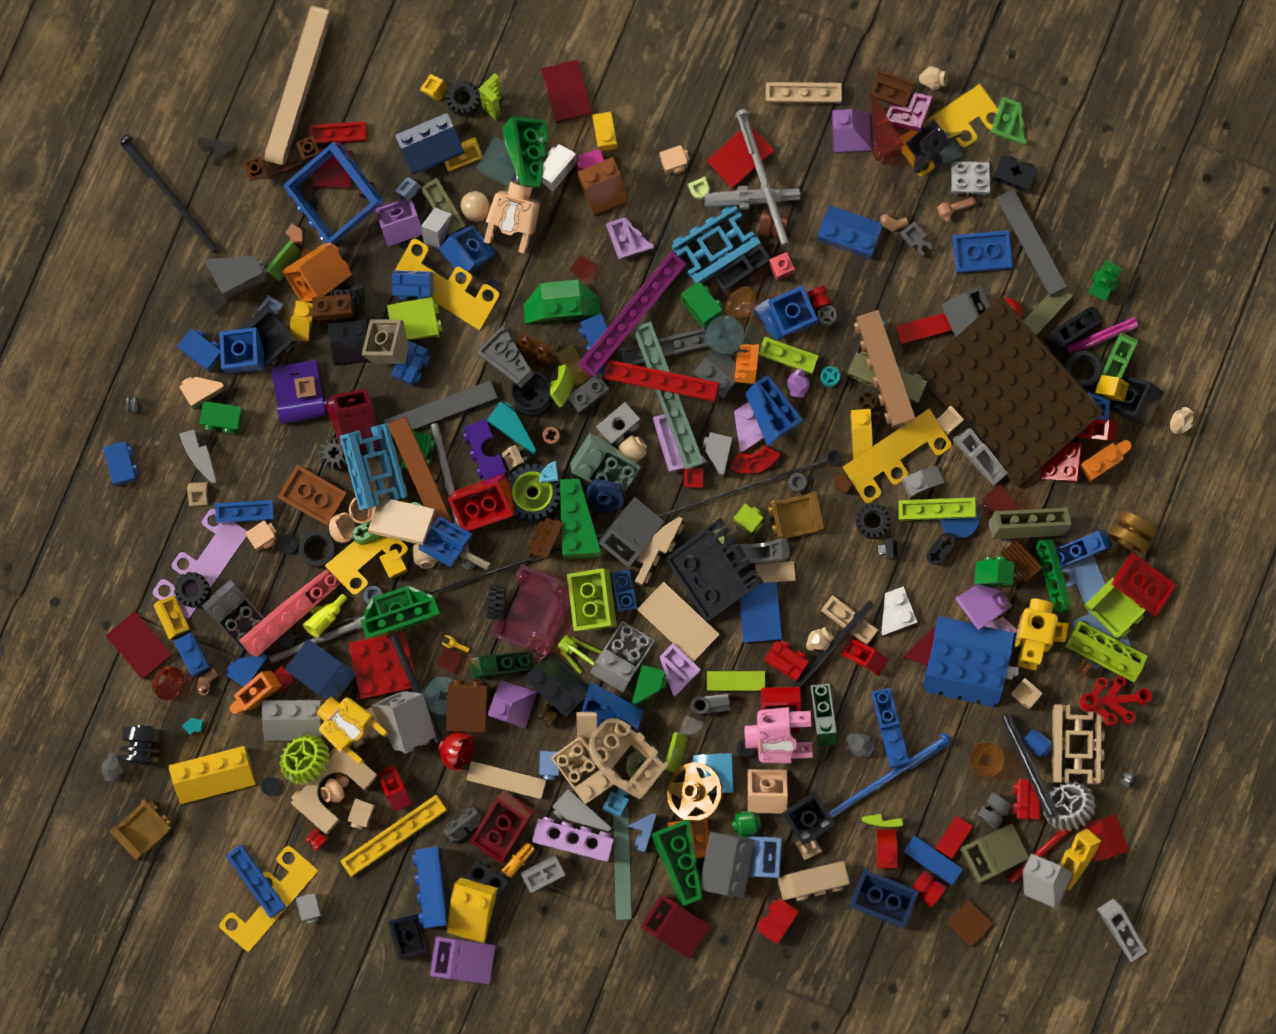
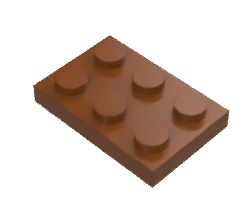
M296 465L280 492L278 499L328 526L347 493Z

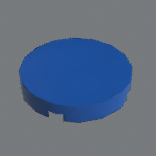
M977 510L976 518L941 519L943 530L952 533L958 539L971 536L979 524Z

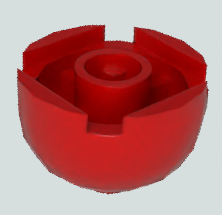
M458 732L450 734L445 740H442L439 745L442 763L456 772L464 771L462 767L464 764L468 765L473 756L475 744L471 743V740H474V737Z

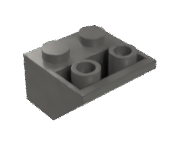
M978 286L941 304V307L955 337H957L989 308L990 304L982 287Z

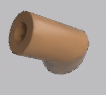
M883 214L880 217L882 226L890 231H897L909 226L906 217L899 220L893 219L889 214Z
M214 668L198 679L197 691L203 696L209 693L210 681L218 677Z

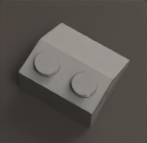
M1031 854L1023 870L1024 895L1057 909L1073 873L1058 864Z

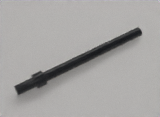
M870 600L860 611H856L853 615L854 618L792 687L801 688L851 631L866 619L865 616L875 606Z
M398 635L390 637L413 692L422 693ZM427 705V709L436 737H434L433 739L437 744L442 741V738L437 728L438 723L436 719H433L432 714Z

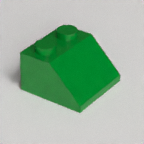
M642 665L632 701L634 706L642 704L659 694L661 689H665L668 679L665 676V671Z

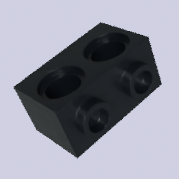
M483 860L480 863L475 861L465 879L491 886L492 880L499 879L501 887L497 890L495 901H498L509 884V881L506 880L508 876L499 870L497 873L490 870L491 865ZM477 869H483L485 872V876L481 880H477L474 877V872Z

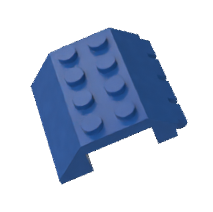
M938 616L929 663L923 681V687L926 688L925 692L939 695V691H942V696L958 699V695L962 696L961 700L977 703L978 699L981 700V705L993 707L994 703L998 704L1010 660L1014 632L986 626L977 630L973 623Z

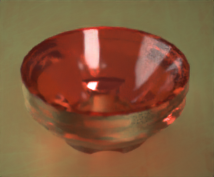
M166 666L157 671L152 682L153 693L161 700L174 698L180 692L184 683L182 671L174 666ZM165 675L164 681L159 684L160 677Z

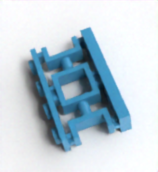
M737 206L726 207L718 217H710L702 227L696 226L689 231L690 234L686 237L680 236L673 241L672 250L676 255L680 257L686 253L695 266L688 271L694 284L699 281L703 283L741 255L748 253L760 244V241L754 236L753 232L744 236L735 223L742 218ZM730 218L729 223L733 229L724 234L721 227L717 225ZM718 233L727 247L712 256L703 242ZM738 235L741 242L745 244L729 253L733 250L729 240ZM698 238L697 243L701 249L692 254L688 246L685 245ZM706 255L709 262L713 264L697 273L701 270L697 260Z
M387 423L371 427L373 437L362 440L360 430L340 435L359 510L380 505L377 495L388 493L391 500L407 497V488L401 475L402 469L398 464L396 456L397 450L393 445L392 433ZM379 439L382 450L375 452L373 441ZM365 443L368 454L361 456L359 444ZM378 456L383 474L372 477L367 458ZM389 477L392 488L385 489L382 478ZM375 480L378 491L371 493L369 482Z

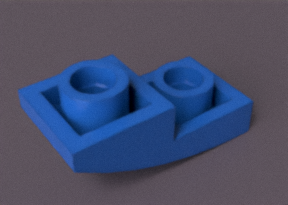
M769 299L754 308V314L765 324V329L778 341L785 336L781 333L769 306Z
M630 569L611 572L618 612L636 609L637 604Z

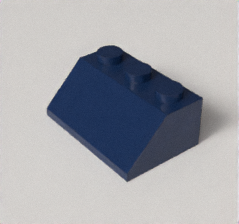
M448 113L395 135L412 175L465 153Z
M864 869L848 908L904 929L918 891Z

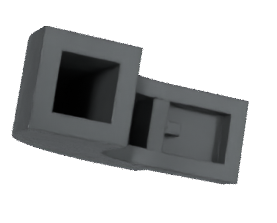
M787 538L758 544H739L746 556L735 564L739 566L746 560L750 561L749 565L784 561L789 557L790 550ZM738 544L727 547L726 551H729Z

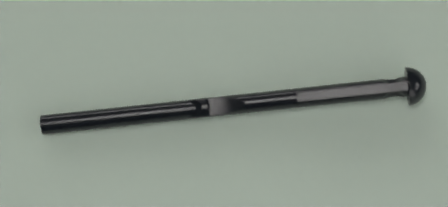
M131 135L122 136L120 145L148 179L151 177L172 200L171 204L177 208L211 252H216L218 247L132 143L133 137Z

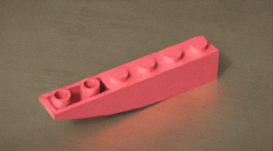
M326 569L284 601L239 641L250 655H260L339 586L341 582Z

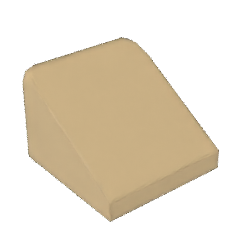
M189 483L187 487L189 506L208 505V483Z

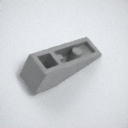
M567 790L552 806L555 809L553 813L561 820L565 818L571 822L608 832L612 829L570 790Z
M1114 899L1097 909L1130 962L1147 952L1123 908Z

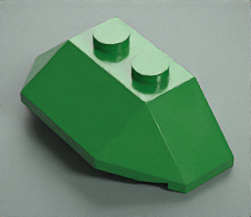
M580 280L540 283L524 304L525 324L592 318L601 314L599 297Z
M406 586L371 598L360 622L366 639L385 637L420 625L440 613L433 595Z

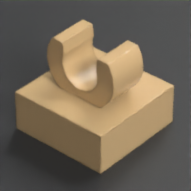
M514 445L502 453L510 471L516 469L527 459V456L521 457L519 453L523 450V447L517 448Z
M815 838L804 846L800 841L795 843L804 860L821 852Z

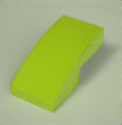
M566 364L559 366L558 379L551 382L550 395L558 407L564 405L574 384V376Z
M881 814L861 818V822L876 827L893 828L903 826L902 818L882 821Z

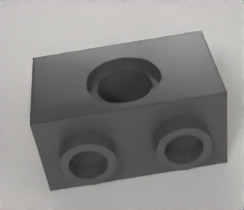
M596 374L569 395L567 400L580 416L609 393V388L599 375Z

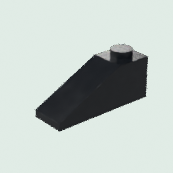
M1090 306L1052 330L1043 340L1052 353L1056 354L1096 327L1102 320L1093 307Z

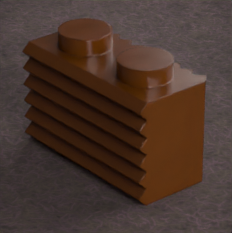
M1017 539L998 555L1000 557H1007V561L1015 562L1013 578L1018 583L1022 581L1025 584L1042 569L1038 561Z

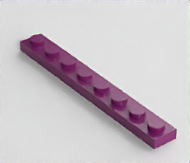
M670 252L577 365L589 376L593 377L686 263L674 252Z

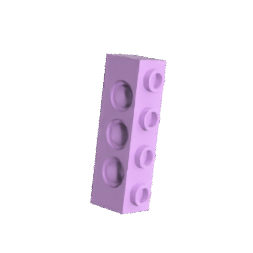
M543 817V820L538 819L532 842L608 862L614 839L610 838L611 834L599 832V835L591 833L592 829L581 827L578 830L573 828V824L562 822L559 825L554 823V819ZM554 828L560 830V837L558 839L550 838L549 833ZM572 833H576L579 836V841L576 844H571L568 841V837ZM591 838H595L598 841V846L595 849L587 847V841Z

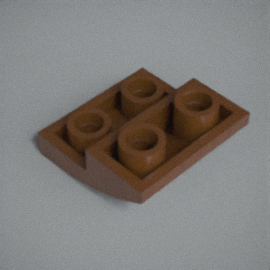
M547 517L543 521L540 520L535 529L538 531L535 538L532 537L527 548L530 549L528 553L537 557L548 558L563 523L558 520L553 521Z

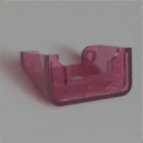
M521 565L515 576L517 584L521 587L506 620L495 622L490 635L533 655L543 657L546 655L570 603L569 588L566 583L558 578Z

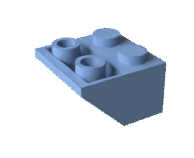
M748 837L755 840L748 876L779 878L781 838Z

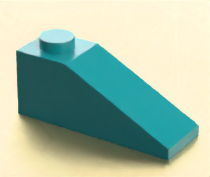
M500 402L487 419L488 424L535 456L537 453L516 412H514L515 408L507 402L505 404Z

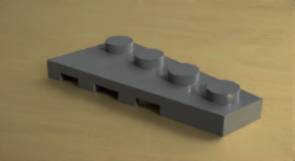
M503 325L477 351V354L520 388L534 375Z

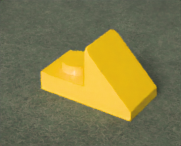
M296 301L294 314L291 316L290 331L297 340L308 342L313 321L312 303Z

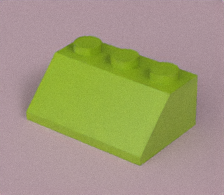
M602 568L567 574L574 631L602 630L617 627L610 570Z

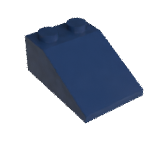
M309 639L305 641L285 669L325 700L333 697L337 701L356 676V673Z

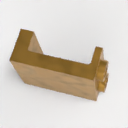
M816 491L779 501L773 500L770 503L771 506H768L770 518L774 517L775 525H772L773 534L778 536V539H788L824 531Z
M145 799L141 801L142 803L118 826H114L110 830V833L135 860H139L172 829L169 825L171 821L166 815L163 814L161 816L156 811L158 807L152 800L149 802Z

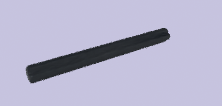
M1003 715L1001 721L1047 817L1052 818L1057 815L1055 805L1012 715Z

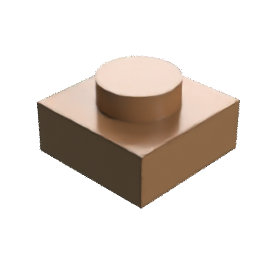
M314 376L295 379L297 398L317 396Z

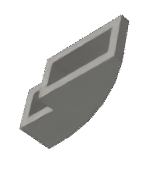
M964 429L953 439L959 449L993 486L1008 474L972 429Z
M190 430L179 433L183 446L197 469L215 486L219 485L209 448L207 446L200 447L197 432Z

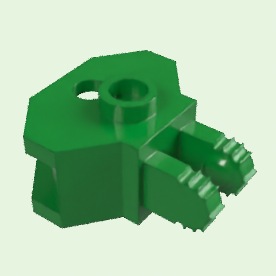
M1105 260L1101 269H1096L1091 278L1094 282L1087 294L1098 297L1104 303L1110 291H1115L1120 281L1117 278L1123 268Z

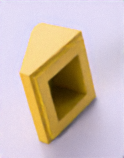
M430 74L420 90L440 102L449 86L442 79Z

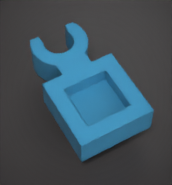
M617 786L618 792L611 791L603 806V810L620 818L629 802V799L625 798V796H628L630 793Z

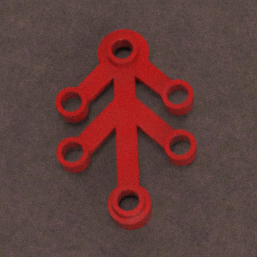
M1119 675L1113 680V686L1106 696L1097 698L1100 692L1108 686L1107 679L1100 677L1095 682V688L1092 692L1081 696L1079 704L1084 711H1094L1104 718L1107 726H1113L1117 722V716L1101 707L1103 705L1108 706L1122 716L1125 724H1131L1135 720V714L1127 711L1119 704L1137 702L1140 705H1146L1152 699V693L1147 688H1141L1136 694L1115 696L1119 689L1123 688L1126 684V679Z

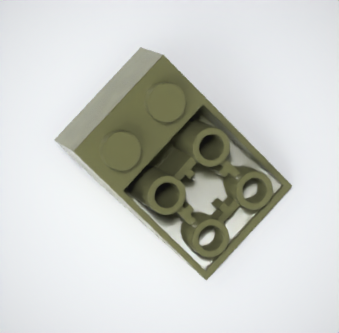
M1012 823L960 848L976 883H980L1029 859Z

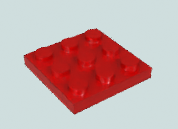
M406 631L396 632L385 637L349 643L361 700L412 689L390 638L396 634L398 635L414 672Z

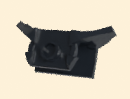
M934 119L923 127L921 132L919 131L905 143L915 157L913 172L919 174L924 166L933 160L947 145H950L955 139L962 137V133L944 132Z

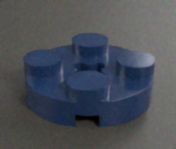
M594 479L586 490L585 500L587 504L589 502L592 505L591 508L595 511L611 513L613 509H620L623 505L624 492L622 485Z

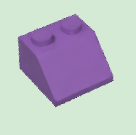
M403 199L375 210L388 246L397 245L402 241L410 238L414 239L422 235L421 224L412 199L409 201Z

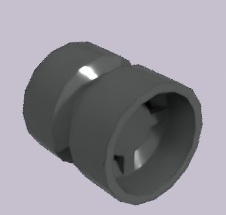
M992 792L986 801L987 806H982L977 816L993 828L998 829L1003 822L1002 817L1007 816L1013 807L1003 798Z

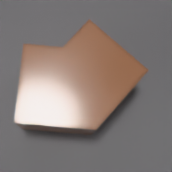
M291 224L285 232L286 236L294 244H303L302 230Z

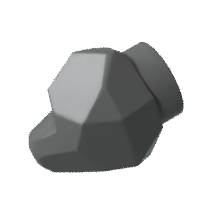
M854 733L846 738L849 743L848 748L856 756L861 757L863 755L869 757L875 745L871 742L868 735Z
M115 752L110 753L101 766V772L106 781H119L120 775L124 771L123 761L119 760L120 757Z

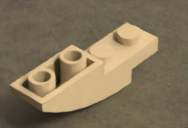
M678 517L661 528L641 552L637 563L643 566L635 580L636 584L643 586L644 582H649L652 576L650 572L652 565L656 566L661 557L658 555L659 552L664 555L668 551L672 552L676 544L673 540L676 534L680 535L684 528L682 518Z

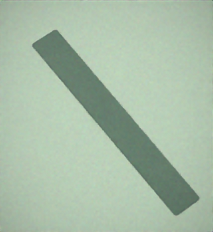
M628 807L625 808L620 818L613 815L616 920L631 919Z

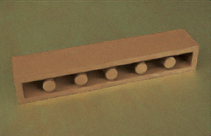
M879 310L856 317L854 327L856 333L861 334L862 341H860L862 351L867 352L868 359H866L869 370H873L874 377H872L874 386L875 388L879 387L881 395H878L881 406L885 405L887 413H884L887 424L891 423L892 428L914 421L915 416Z

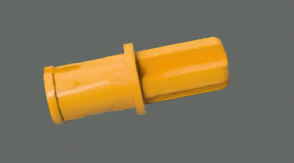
M525 843L516 855H512L513 858L502 871L512 878L516 871L522 865H525L524 862L535 851V848L530 843Z

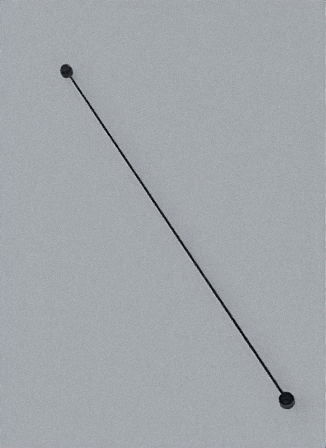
M830 450L825 460L657 516L663 517L825 462L836 466L841 462L842 455L838 450ZM603 534L596 536L597 539L601 538ZM562 548L550 551L549 555L562 551ZM535 556V557H532V558H529V559H526V560H523V561H520V562H517V563H514V564H511V565H508V566H505V567H502V568H499V569H496V570H493V571H490V572H487V573H484V574H481V575H478V576H475V577H472V578H469V579H466V580H463V581H460V582H457V583H454V584H451V585H448V586H445V587H442V588H439V589H436V590L427 592L426 594H433V593H436V592H439V591H442V590H445V589H448V588H451V587H454V586H457V585H460V584H463V583H466V582H469V581H472V580H475V579H478V578H481V577H484V576H487V575H490V574H493V573H496V572H499V571H502V570H505V569H508V568H511V567H514V566H517V565H520V564H523V563H526V562H529V561H532V560H535V559H538V558H541V557ZM363 614L331 624L326 629L362 617ZM285 632L280 636V643L285 648H291L295 645L296 639L310 634L307 632L294 636L290 632Z

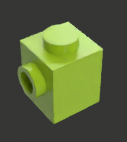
M744 504L733 518V521L750 535L753 532L757 533L764 525L762 523V512L754 506L750 508L747 504Z

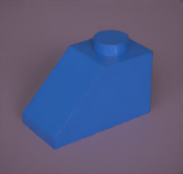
M261 654L237 659L236 662L233 661L227 668V676L244 687L260 673L269 657Z

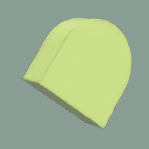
M706 177L688 184L692 196L698 200L705 199V193L710 191Z

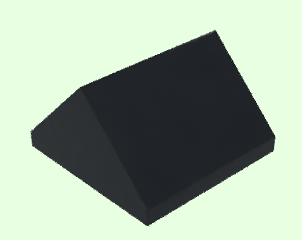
M815 791L782 813L803 846L835 825V822Z
M419 914L387 921L397 960L429 952L422 925H420Z

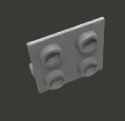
M951 161V193H954V195H964V192H966V196H968V193H971L972 196H974V193L975 195L983 196L990 193L989 162Z

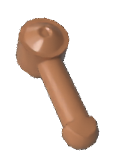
M972 197L953 204L941 203L937 207L939 216L944 218L946 222L951 221L953 211L976 205V200Z

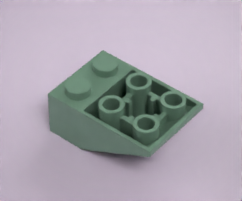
M589 433L570 463L572 473L591 483L594 479L619 483L622 485L624 493L641 468L640 465L627 458L610 443L592 433Z

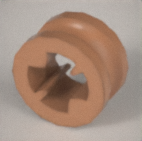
M547 427L543 431L542 436L546 443L553 445L560 440V433L555 427ZM549 431H552V433L555 431L557 434L554 436L555 439L553 441L550 438L549 440L546 438L549 435Z

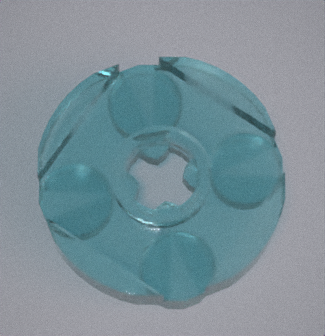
M718 316L708 324L705 338L708 346L714 351L729 354L736 351L743 344L744 330L741 323L734 317ZM722 330L729 331L728 339L725 340V338L720 337Z
M449 677L435 678L428 684L424 692V698L429 709L438 715L447 716V701L439 700L438 697L441 691L444 693L448 692V684L450 681H453Z

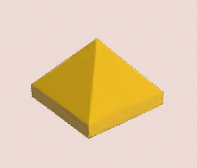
M1057 622L1053 641H1066L1068 623Z

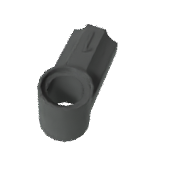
M728 694L696 697L691 703V710L696 715L729 711ZM695 702H704L705 709L698 711L695 708Z

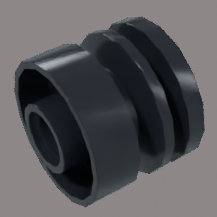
M145 725L122 728L121 740L130 742V746L121 747L120 750L129 752V755H120L119 760L134 765L160 764L161 758L152 757V754H161V750L153 748V744L162 743L163 730L153 729V726Z

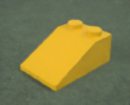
M460 878L455 883L452 894L447 933L485 943L498 888Z

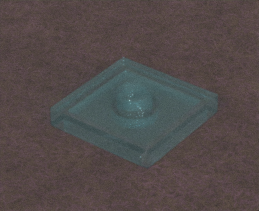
M494 136L476 170L509 187L516 171L507 151L505 141Z

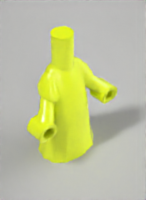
M341 594L334 603L314 606L310 610L311 614L314 615L303 623L304 629L309 634L319 638L321 633L335 620V615L339 614L340 606L347 600V597Z

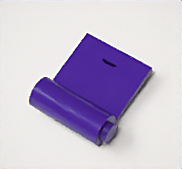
M316 360L271 368L281 424L326 416L327 408L325 405L328 401L323 399ZM314 376L317 396L297 398L295 379Z

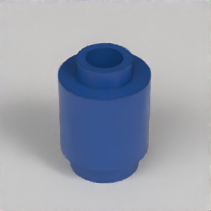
M1034 729L1024 738L1026 746L1039 757L1042 754L1046 756L1052 749L1050 746L1052 742L1041 732H1036Z

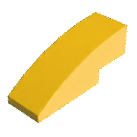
M1088 829L1076 835L1072 847L1066 850L1060 866L1073 873L1066 887L1067 890H1070L1080 878L1101 842Z

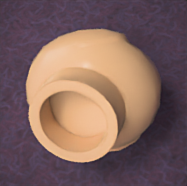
M337 773L336 779L331 778L327 780L324 787L320 789L323 800L326 802H340L345 796L342 788L348 785V777Z

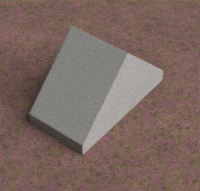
M439 208L433 209L421 226L424 244L437 249L442 246L447 235L452 213Z

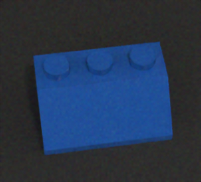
M829 205L819 230L817 241L871 259L882 224Z

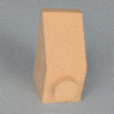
M189 377L182 382L183 385L179 386L193 409L203 404V401H208L226 390L220 382L194 377L193 379Z

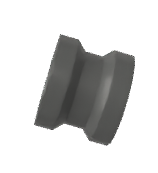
M829 305L821 307L817 315L819 324L825 327L833 325L836 321V310Z

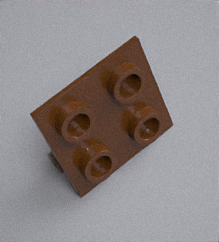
M520 330L516 346L523 357L547 369L550 360L555 355L553 353L554 348Z

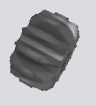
M334 438L332 444L327 439V446L324 444L320 445L324 451H318V454L323 456L319 461L321 463L325 462V468L331 465L332 471H335L336 465H338L339 469H343L341 463L343 462L347 465L340 443L338 444V439ZM334 450L339 454L335 458L330 455V453H334Z

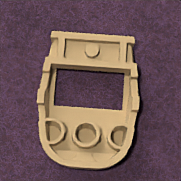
M616 718L607 719L600 724L590 738V756L597 767L614 785L640 799L667 767L668 763L661 762L656 756L658 751L653 746H649L644 740L645 737L640 732L637 734L630 729V725ZM631 745L647 759L628 782L616 776L612 768Z

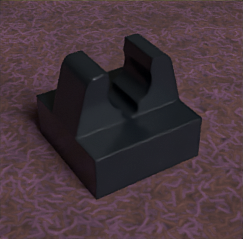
M893 538L885 539V545H877V553H880V555L886 554V558L890 560L898 559L897 540Z

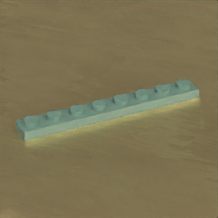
M648 322L634 327L633 331L647 368L670 372L652 323ZM656 390L685 471L704 464L678 394Z

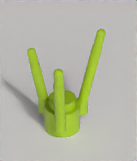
M566 635L558 645V648L561 650L560 654L566 657L571 665L581 674L582 670L570 655L576 653L593 666L595 662L577 649L578 645L599 654L602 651L577 640L573 636L570 638Z

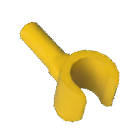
M445 635V637L450 639V642L448 644L442 642V645L447 648L455 647L468 653V647L459 644L453 637Z

